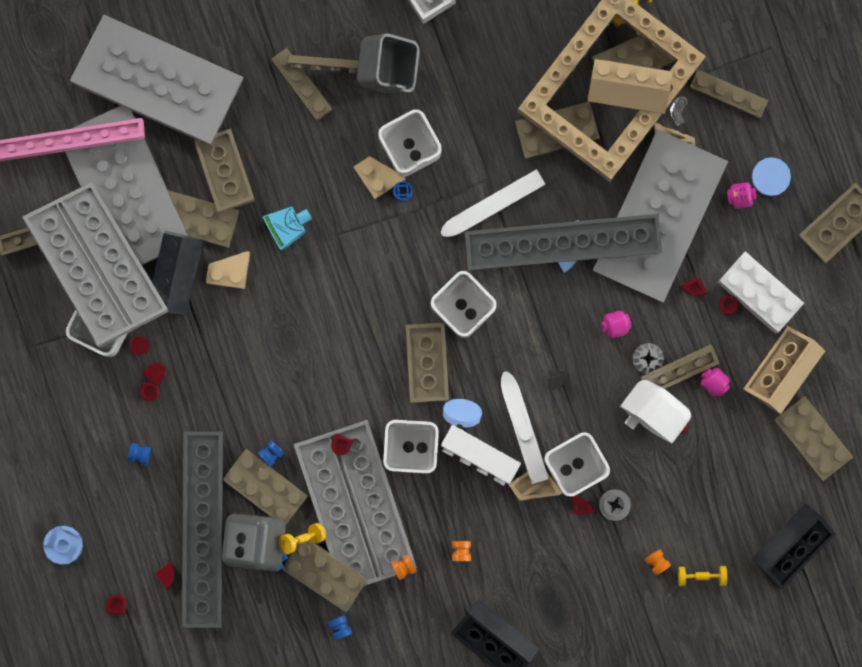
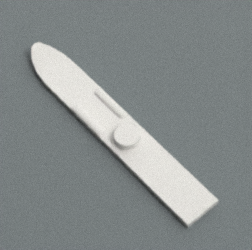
M536 169L454 216L442 227L441 235L450 237L460 234L544 186L545 183Z
M504 372L501 377L502 393L531 483L535 484L548 480L549 478L519 386L510 373Z

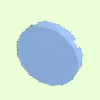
M771 157L757 163L751 178L753 186L759 193L771 197L777 196L786 190L789 186L791 175L786 163Z
M466 399L450 400L443 407V417L454 426H457V424L466 428L475 426L480 422L482 416L481 408L476 403Z
M58 526L50 530L45 536L43 547L48 559L53 563L63 565L70 564L80 556L83 543L79 532L74 528Z

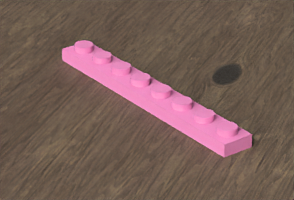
M138 118L0 140V161L145 139L144 120Z

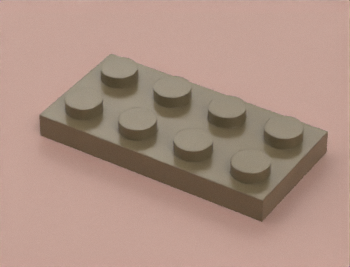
M642 35L591 58L593 63L595 59L659 70L678 61L669 59L665 52L657 46L653 47L652 43Z
M590 102L555 110L558 115L591 140L600 139ZM528 119L515 121L525 159L565 149Z
M231 129L217 133L211 146L195 140L194 143L218 214L254 202L255 199Z
M855 182L798 235L824 264L862 230V189Z
M168 190L188 236L229 248L239 216V210L231 209L218 214L215 203Z
M444 323L406 325L410 403L449 401Z
M803 396L774 419L775 423L821 481L827 479L853 458L806 396Z
M248 449L242 453L223 478L227 484L270 517L282 519L285 526L308 497V495Z
M311 540L297 544L295 552L290 555L282 569L345 612L349 611L368 578Z

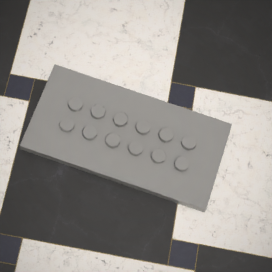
M106 15L102 16L70 79V83L209 146L212 145L243 82V77Z
M119 106L72 129L136 118L131 110ZM145 139L65 151L80 186L83 187L92 182L142 266L158 259L165 230L188 236Z
M657 129L617 217L659 214L662 253L598 259L593 271L664 303L728 161Z
M92 182L22 217L98 348L168 312L166 305Z
M368 420L294 444L319 523L326 532L325 541L329 553L368 578L365 585L395 576L396 573L391 563L396 560L402 561L403 557L408 554L415 568H417ZM335 433L354 440L350 451L346 455L340 456L332 451L331 443Z

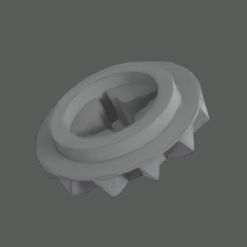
M651 343L640 345L633 354V364L643 374H648L661 368L664 362L661 349ZM648 350H650L651 357L657 358V360L650 361L649 367H647L646 360L640 359V357L647 356Z
M614 489L604 493L600 499L599 507L602 515L607 519L618 521L628 515L631 503L627 494L621 490ZM619 497L618 504L620 505V507H623V509L616 508L611 513L612 506L609 505L607 501L614 502L615 499Z

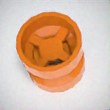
M452 541V548L455 549L452 554V561H471V554L469 553L471 541Z
M661 549L644 559L647 565L653 567L652 572L655 576L671 566L669 561L664 559Z
M409 554L404 556L402 561L396 560L391 563L399 580L405 578V575L417 572Z

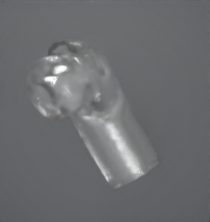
M684 96L677 97L670 107V112L676 126L684 123L681 112L688 103Z

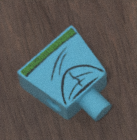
M293 207L263 217L281 251L306 233L302 224L312 219L307 209L296 214Z

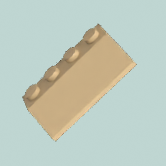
M595 59L588 102L665 114L673 72Z
M787 326L746 384L744 390L767 407L781 414L825 350L815 340Z

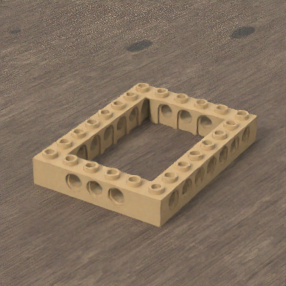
M602 0L518 108V113L609 182L662 114L640 110L607 152L546 104L551 101L553 95L563 85L571 71H574L581 58L587 54L591 45L598 40L600 34L610 24L615 14H618L623 24L626 23L636 30V34L639 36L641 34L649 40L653 47L657 46L665 52L669 59L673 61L678 60L670 70L673 73L666 108L706 57L632 0Z

